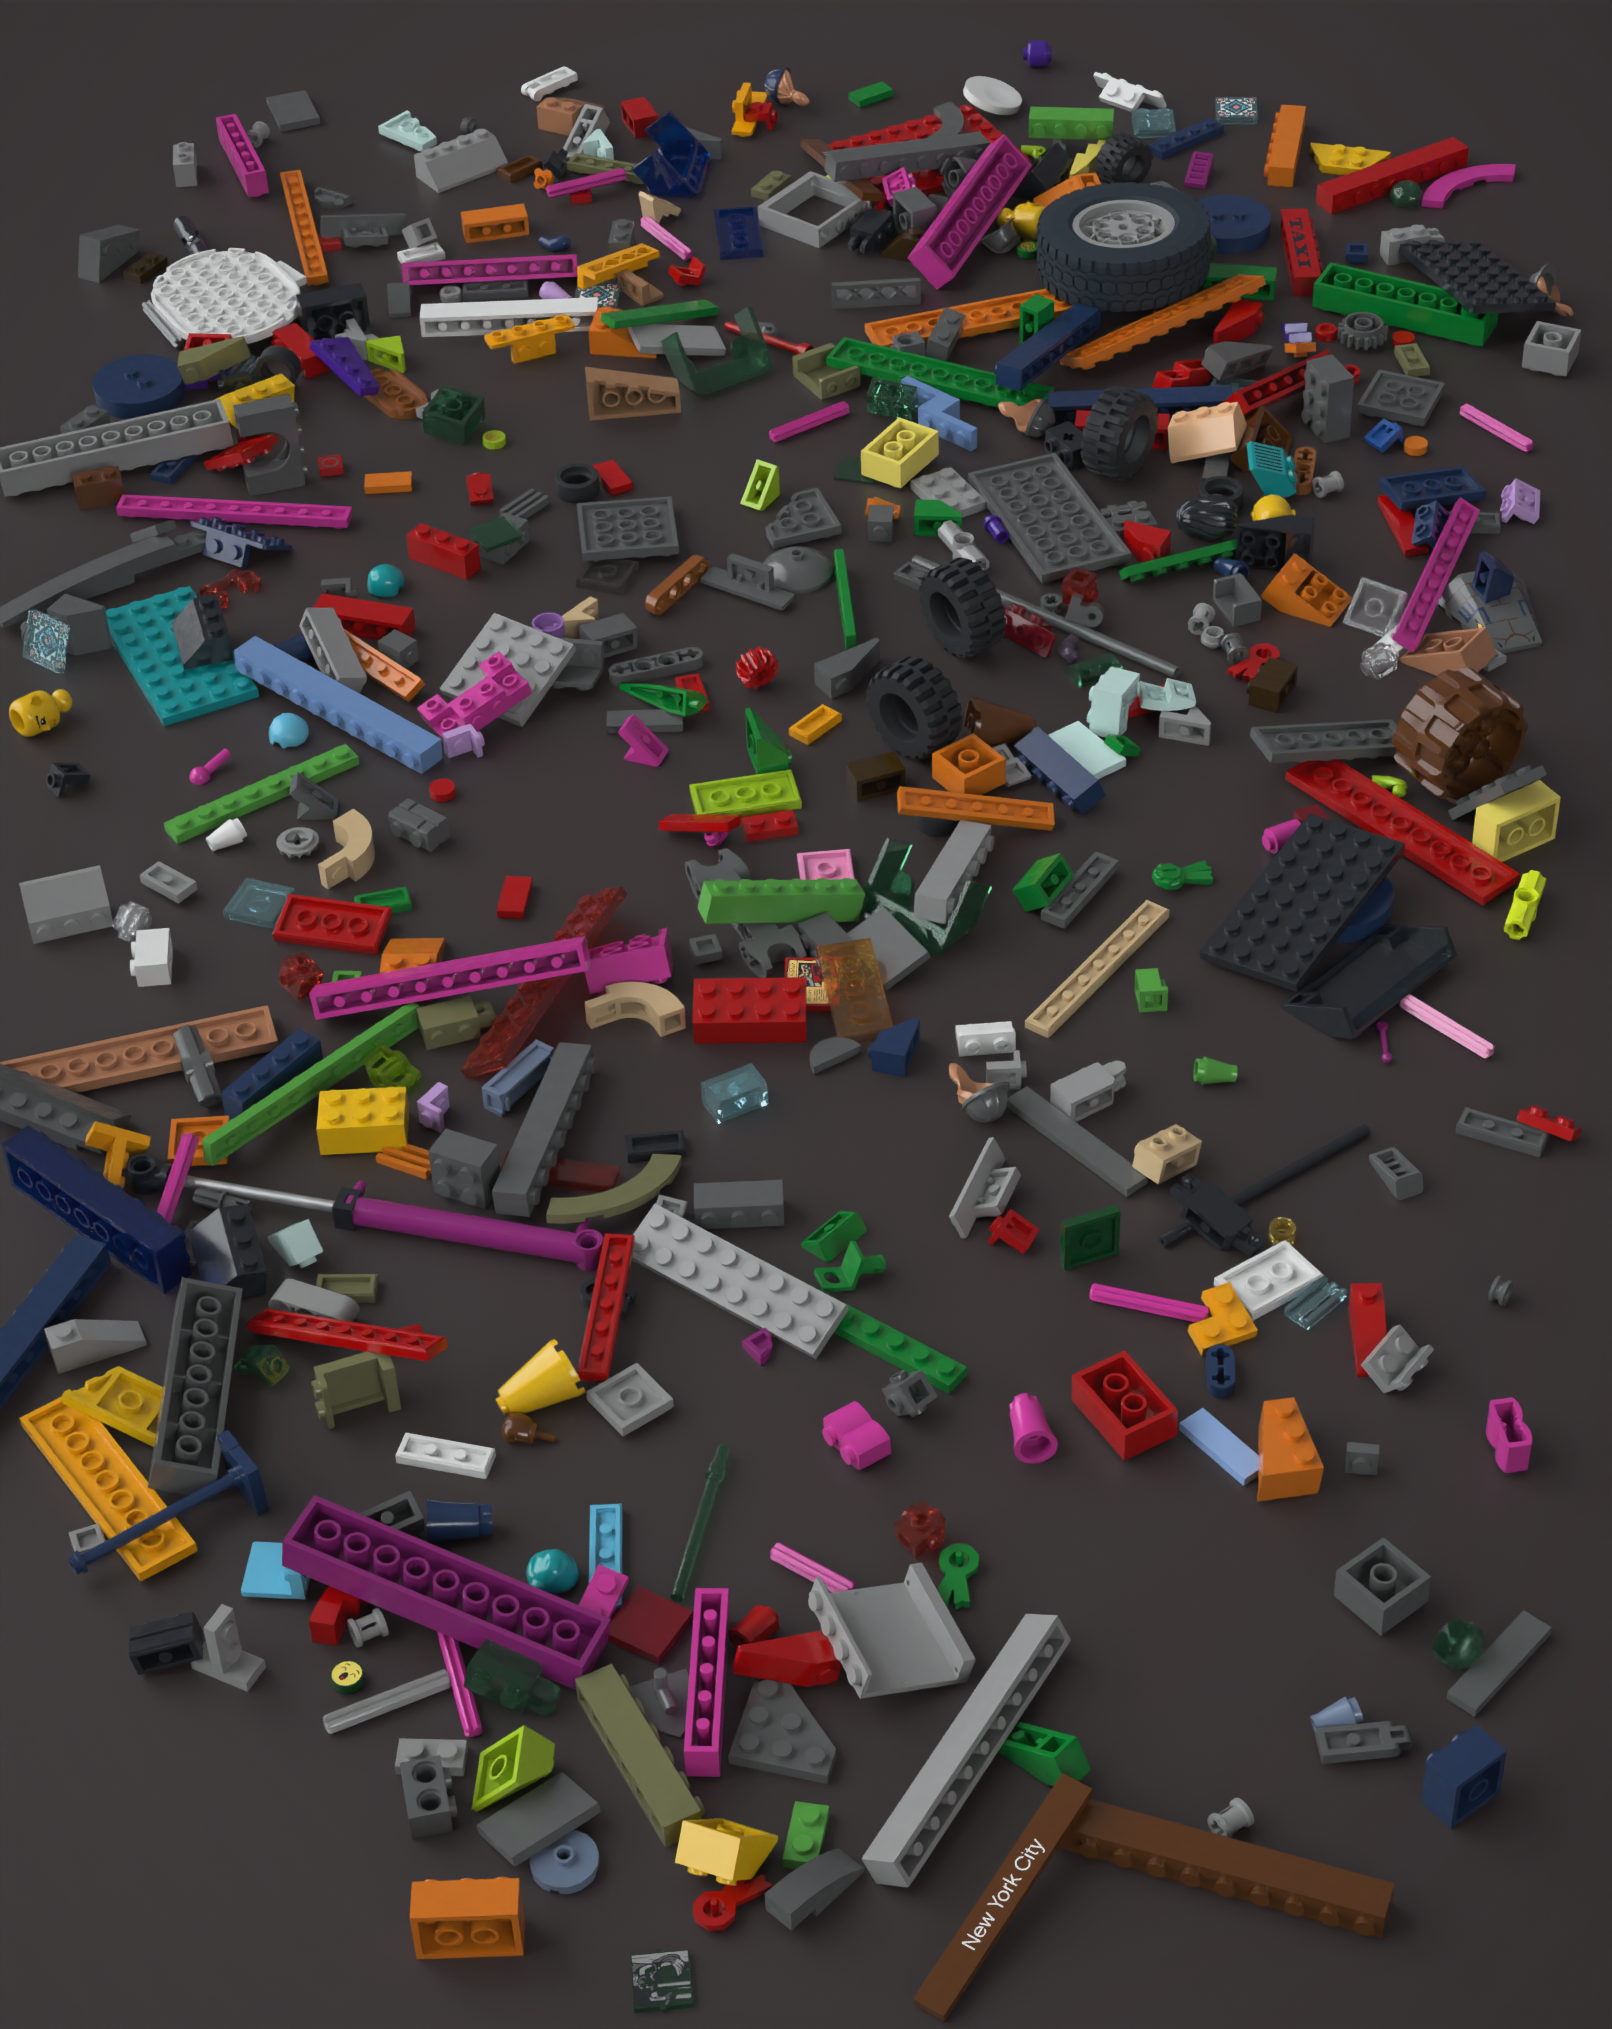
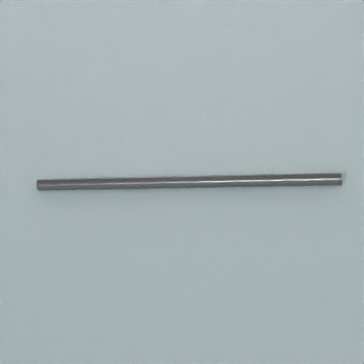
M915 555L912 559L913 564L929 571L940 566V564L919 555ZM996 589L1002 598V605L1012 606L1013 603L1020 604L1027 608L1026 612L1045 617V622L1053 627L1174 679L1180 674L1181 669L1179 666Z

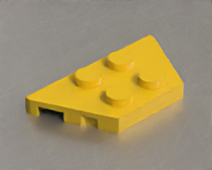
M1310 143V153H1314V160L1319 165L1322 173L1346 175L1389 160L1391 157V152L1371 150L1364 147H1345L1341 144Z
M117 1366L107 1371L103 1376L94 1377L86 1381L85 1387L74 1392L70 1389L64 1391L61 1403L154 1447L163 1387Z

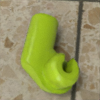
M1372 775L1373 782L1385 789H1391L1392 794L1397 797H1404L1406 795L1408 787L1404 780L1392 776Z

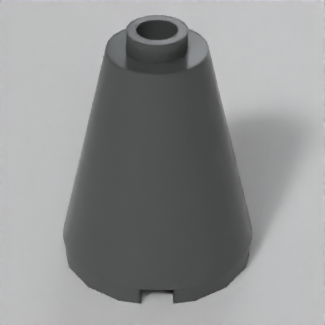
M953 156L944 161L940 175H944V182H941L948 197H952L978 161L977 159Z

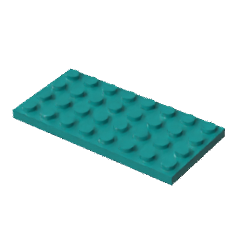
M190 586L180 587L168 593L157 594L151 598L134 601L128 605L111 608L106 611L112 643L164 727L259 697L258 688L252 679L236 670L233 650L234 660L184 670L172 622L193 598H198Z

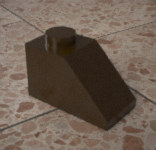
M908 228L887 245L881 253V257L912 263L907 257L926 231L920 228Z

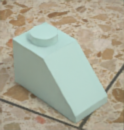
M308 1219L267 1237L289 1266L299 1264L300 1268L306 1267L317 1261L315 1255L323 1252Z

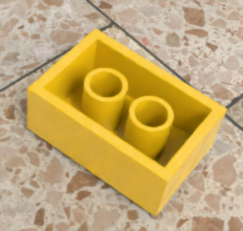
M406 1087L320 1091L316 1128L320 1155L382 1152L383 1147H391L402 1151V1146H407L409 1130V1105Z

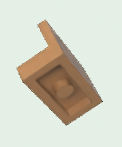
M628 269L617 272L618 289L640 305L645 306L663 298V292Z

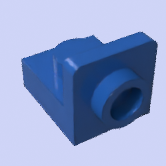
M1384 418L1364 437L1367 444L1381 453L1388 449L1395 441L1401 445L1405 441L1402 435V428L1397 423H1391Z

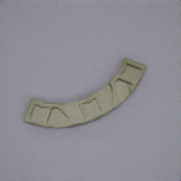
M652 1154L647 1166L638 1175L618 1187L601 1193L580 1197L551 1198L546 1213L547 1223L585 1222L587 1217L602 1215L603 1218H609L647 1203L660 1194L661 1188L666 1184H671L675 1179L682 1164L681 1155Z

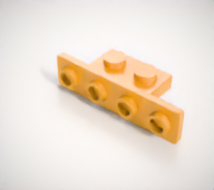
M743 82L741 89L737 91L736 100H733L732 112L735 113L736 121L732 128V135L740 137L752 136L758 121L746 122L745 112L748 105L754 102L766 103L768 99L766 92L752 91L751 83Z
M557 315L554 318L537 320L530 324L517 325L502 331H493L490 334L484 335V340L492 350L510 345L511 360L516 364L556 354L555 334L575 329V324L568 315Z

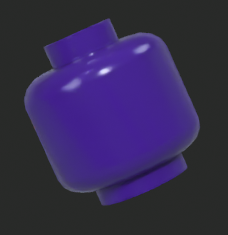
M1046 40L1029 41L1027 48H1023V60H1027L1029 67H1046L1048 62L1052 60V45H1048Z

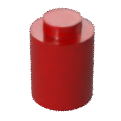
M756 1605L729 1631V1639L736 1649H738L739 1645L769 1640L779 1630V1617L771 1607Z

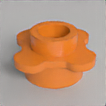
M541 168L535 169L534 187L536 189L543 188L546 190L547 186L553 185L554 175L550 170L542 171Z

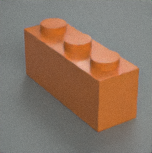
M524 203L461 212L462 231L466 244L530 235L528 215Z

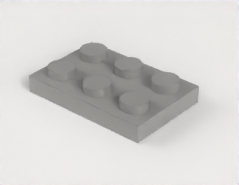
M951 467L910 481V489L921 500H941L960 512L962 518L987 509L984 498Z

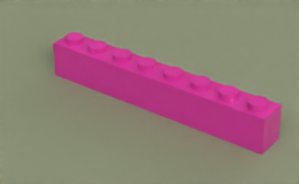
M577 254L402 263L403 283L407 282L409 285L577 277L578 256Z

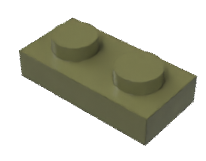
M773 170L751 188V196L767 201L791 183V175Z
M1417 343L1395 346L1394 354L1406 375L1420 377L1430 374V366Z

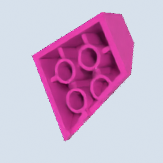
M668 927L660 929V935L655 937L646 936V934L635 936L626 945H624L623 941H617L588 949L591 964L588 970L585 971L589 993H597L598 996L605 995V986L621 982L651 981V984L666 982L667 978L672 975L674 965Z

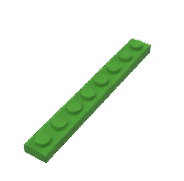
M346 744L335 747L328 752L315 756L252 785L245 786L206 805L164 822L165 831L179 844L218 827L229 819L234 820L289 796L291 778L297 772L316 784L359 765V757Z

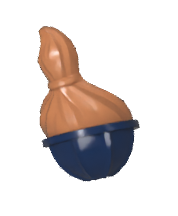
M789 67L773 70L767 75L764 83L765 92L775 103L788 105L794 101L799 106H806L810 103L805 94L794 89Z

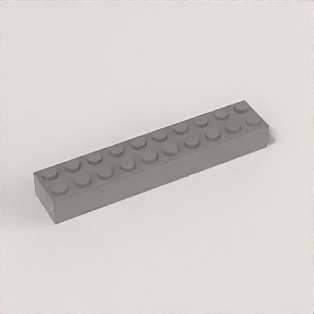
M217 399L0 447V482L5 497L17 496L28 491H40L55 485L62 486L73 482L72 474H77L81 471L99 470L107 466H119L120 471L133 470L136 467L156 465L159 462L178 460L189 455H201L207 451L223 450L234 446L229 420L221 400Z

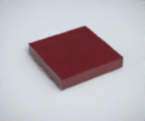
M637 1586L611 1619L608 1641L660 1664L691 1623L694 1614L692 1610Z

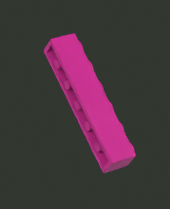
M231 114L216 117L219 141L247 196L260 197L262 194L269 193L266 171L237 115Z
M695 1588L684 1742L686 1776L720 1777L729 1643L728 1633L730 1627L729 1588Z

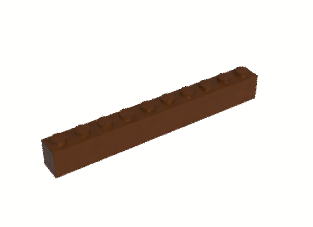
M1092 1799L1089 1800L1058 1848L1079 1853L1087 1858L1108 1861L1122 1868H1133L1147 1872L1154 1877H1165L1179 1881L1189 1887L1204 1888L1225 1897H1236L1250 1901L1257 1906H1268L1285 1911L1293 1916L1307 1917L1321 1921L1328 1926H1339L1356 1931L1364 1936H1374L1381 1939L1392 1906L1395 1885L1392 1882Z

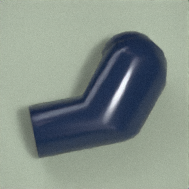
M542 235L538 241L539 245L552 252H559L571 246V240L564 235L554 238Z

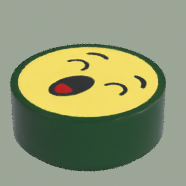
M344 1660L337 1663L330 1672L332 1687L341 1694L354 1693L365 1682L362 1666L353 1660Z

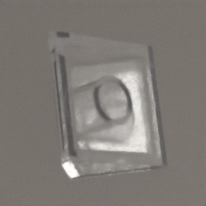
M1361 577L1342 623L1383 638L1399 624L1406 609L1408 593Z

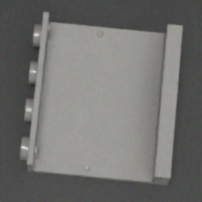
M922 1563L910 1564L904 1583L829 1593L828 1586L824 1584L821 1576L815 1578L812 1590L809 1593V1607L815 1612L821 1624L823 1634L828 1637L834 1648L836 1659L841 1662L847 1673L848 1682L854 1687L860 1699L966 1683L968 1681L976 1659Z

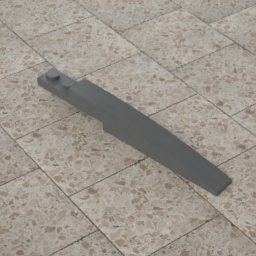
M196 529L184 535H177L172 539L165 533L85 563L1 606L0 625L6 627L36 617L37 614L47 613V609L64 594L86 600L135 583L134 574L202 552L207 531Z

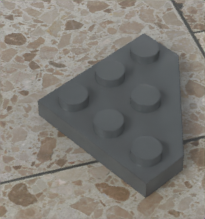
M818 488L795 492L791 497L790 504L788 506L784 505L776 515L774 523H769L766 527V537L773 549L784 548L797 543H806L819 538H828L842 533L840 522Z
M755 1678L728 1755L729 1764L828 1784L837 1757L836 1748L791 1684Z

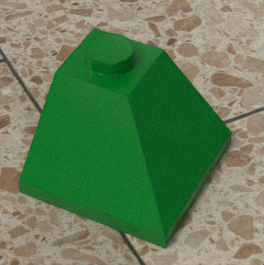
M745 708L747 750L756 775L789 770L788 765L792 764L790 749L785 748L783 740L751 708Z

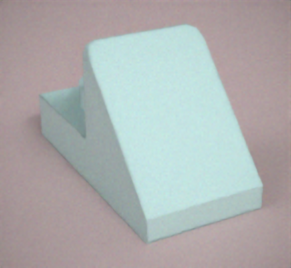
M596 129L583 142L584 155L614 160L612 145L601 129Z

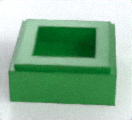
M1109 734L1104 741L1107 746L1121 756L1137 757L1141 750L1138 745L1124 735Z

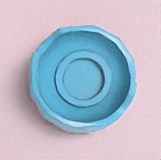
M282 713L277 716L269 727L270 743L273 745L277 742L283 749L303 744L309 735L306 721L292 713Z

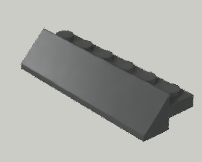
M0 1064V1121L76 1151L80 1147H84L102 1155L104 1150L85 1145L86 1135L94 1122L97 1121L124 1129L131 1119V1114Z

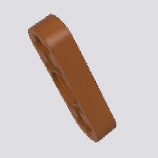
M1300 447L1296 449L1294 456L1296 464L1294 471L1298 478V482H1296L1297 493L1295 494L1305 495L1312 491L1316 450L1311 447Z

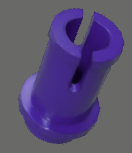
M989 515L985 518L983 526L985 531L991 533L999 544L1006 542L1009 538V532L1001 524L1000 517Z

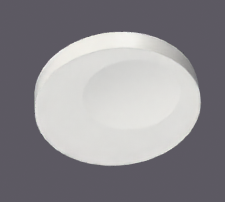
M971 77L967 79L963 89V94L969 102L993 114H1015L1019 111L1022 103L1021 95L1013 87L990 77Z

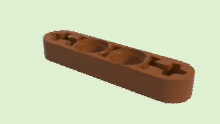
M697 554L692 555L649 593L645 601V610L657 616L665 612L701 580V577L708 570V559Z

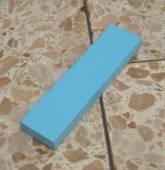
M622 1504L590 1505L589 1583L598 1564L622 1574ZM622 1596L614 1612H618L621 1608Z

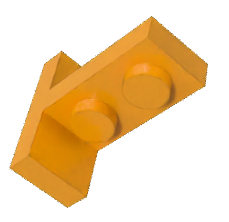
M97 1121L94 1122L86 1135L85 1145L107 1151L99 1200L110 1203L116 1193L120 1194L125 1183V1177L121 1176L122 1169H125L129 1157L132 1158L138 1154H145L150 1146V1136Z

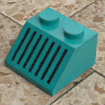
M1252 441L1248 442L1249 470L1265 496L1272 494L1286 498L1297 493L1296 482H1298V478L1294 471L1296 464L1291 455L1287 456L1283 448Z

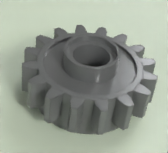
M1352 313L1345 319L1343 318L1342 323H1339L1338 339H1341L1342 344L1347 343V347L1355 346L1356 350L1360 347H1363L1365 350H1368V347L1376 349L1377 345L1382 346L1383 342L1387 341L1388 325H1384L1385 321L1373 313Z

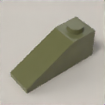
M244 336L180 351L177 367L185 385L207 380L219 374V370L225 371L250 358L251 352Z

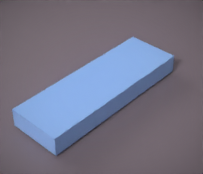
M1201 1408L1179 1423V1430L1243 1486L1258 1477L1259 1455L1204 1408Z

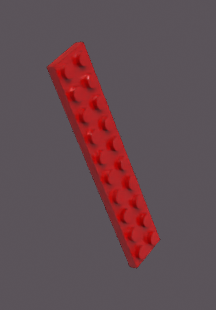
M1338 759L1307 761L1299 763L1286 771V781L1363 830L1405 843L1406 851L1403 854L1405 857L1482 906L1519 882L1520 873Z

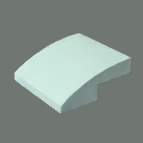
M1167 678L1164 687L1142 681L1139 682L1138 698L1141 708L1157 711H1174L1191 708L1196 704L1192 684Z

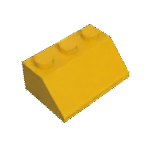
M281 373L217 399L221 400L229 422L237 428L233 405L286 394L290 395L294 403L295 385Z

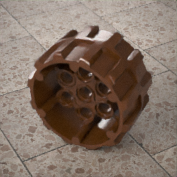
M1463 667L1458 671H1443L1429 683L1423 684L1407 707H1404L1396 732L1392 738V743L1396 750L1394 755L1395 761L1401 769L1439 799H1447L1452 804H1456L1455 801L1507 775V771L1522 751L1523 747L1521 746L1524 735L1527 732L1528 723L1522 716L1523 706L1519 701L1474 669Z

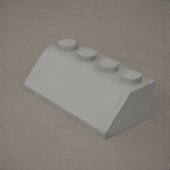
M484 128L477 129L467 135L458 136L457 139L442 142L438 146L424 149L422 152L414 154L416 177L437 193L496 172L498 168L508 164L496 137Z

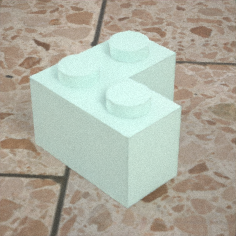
M1110 667L1104 675L1100 676L1099 682L1092 686L1089 692V701H1092L1087 715V723L1090 724L1089 730L1097 736L1104 738L1109 734L1123 735L1127 730L1129 706L1138 696L1140 673Z

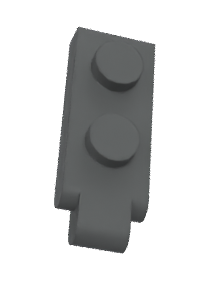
M1391 1721L1316 1728L1315 1736L1322 1764L1396 1757L1400 1755L1401 1751L1409 1750L1413 1747L1408 1726H1394Z

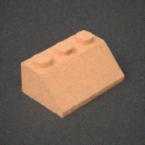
M1224 402L1214 407H1200L1194 411H1180L1174 414L1168 425L1171 463L1237 451L1247 427L1239 402Z

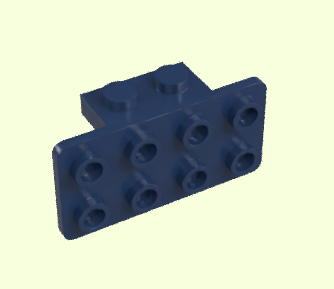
M199 517L198 521H190V526L207 531L202 555L232 565L247 567L251 546L263 550H291L292 545L284 543V538L277 536L268 538L265 537V532L259 530H251L250 532L246 530V526L233 523L231 526L226 524L227 520L213 517V519Z

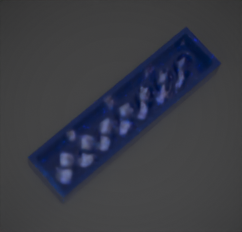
M29 1125L1 1144L11 1186L83 1237L107 1243L108 1252L111 1257L160 1292L166 1294L181 1283L182 1277L188 1278L192 1275L189 1264L190 1256L186 1249V1236L183 1230L176 1225H171L160 1213L148 1209L140 1199H134L128 1195L121 1186L114 1185L108 1181L101 1172L92 1170L81 1158H75L62 1145H56L49 1140L46 1134L36 1131Z

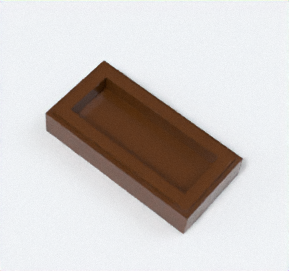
M528 154L498 168L497 174L499 177L512 183L533 173L537 168L542 169L543 162Z

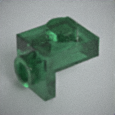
M252 1345L242 1352V1358L234 1365L240 1375L259 1374L267 1387H274L290 1370L289 1364L276 1345Z

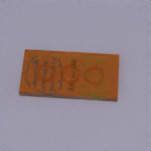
M871 938L816 946V953L837 1037H844L854 1041L877 1038L880 1031L893 1027Z

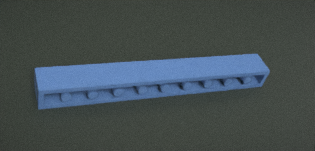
M254 636L234 650L236 670L241 674L284 696L296 705H300L314 715L341 728L371 747L405 764L407 767L423 774L443 759L441 738L257 636Z

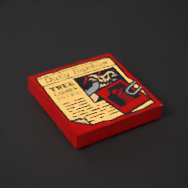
M785 958V978L806 977L807 1011H836L840 1007V995L836 996L838 994L834 993V996L832 992L840 991L841 964L839 962H841V958Z

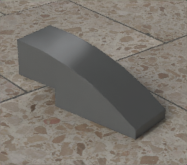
M839 1848L819 1855L795 1869L765 1893L766 1911L792 1931L811 1912L815 1916L821 1913L864 1873V1867Z

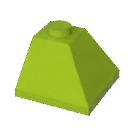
M523 1725L482 1751L479 1758L472 1810L478 1812L533 1784L542 1777H546L554 1766L555 1743Z

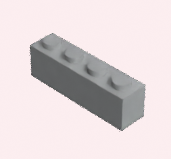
M306 608L299 627L320 672L360 694L363 685L367 681L366 672L362 669L358 656L354 652L350 639L346 635L341 620L338 618L334 608Z

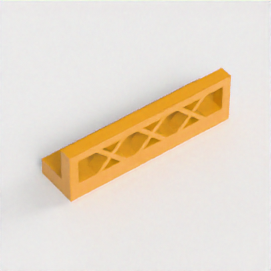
M641 243L577 266L578 287L586 289L617 277V272L625 269L633 272L647 267L648 261L660 257V251Z

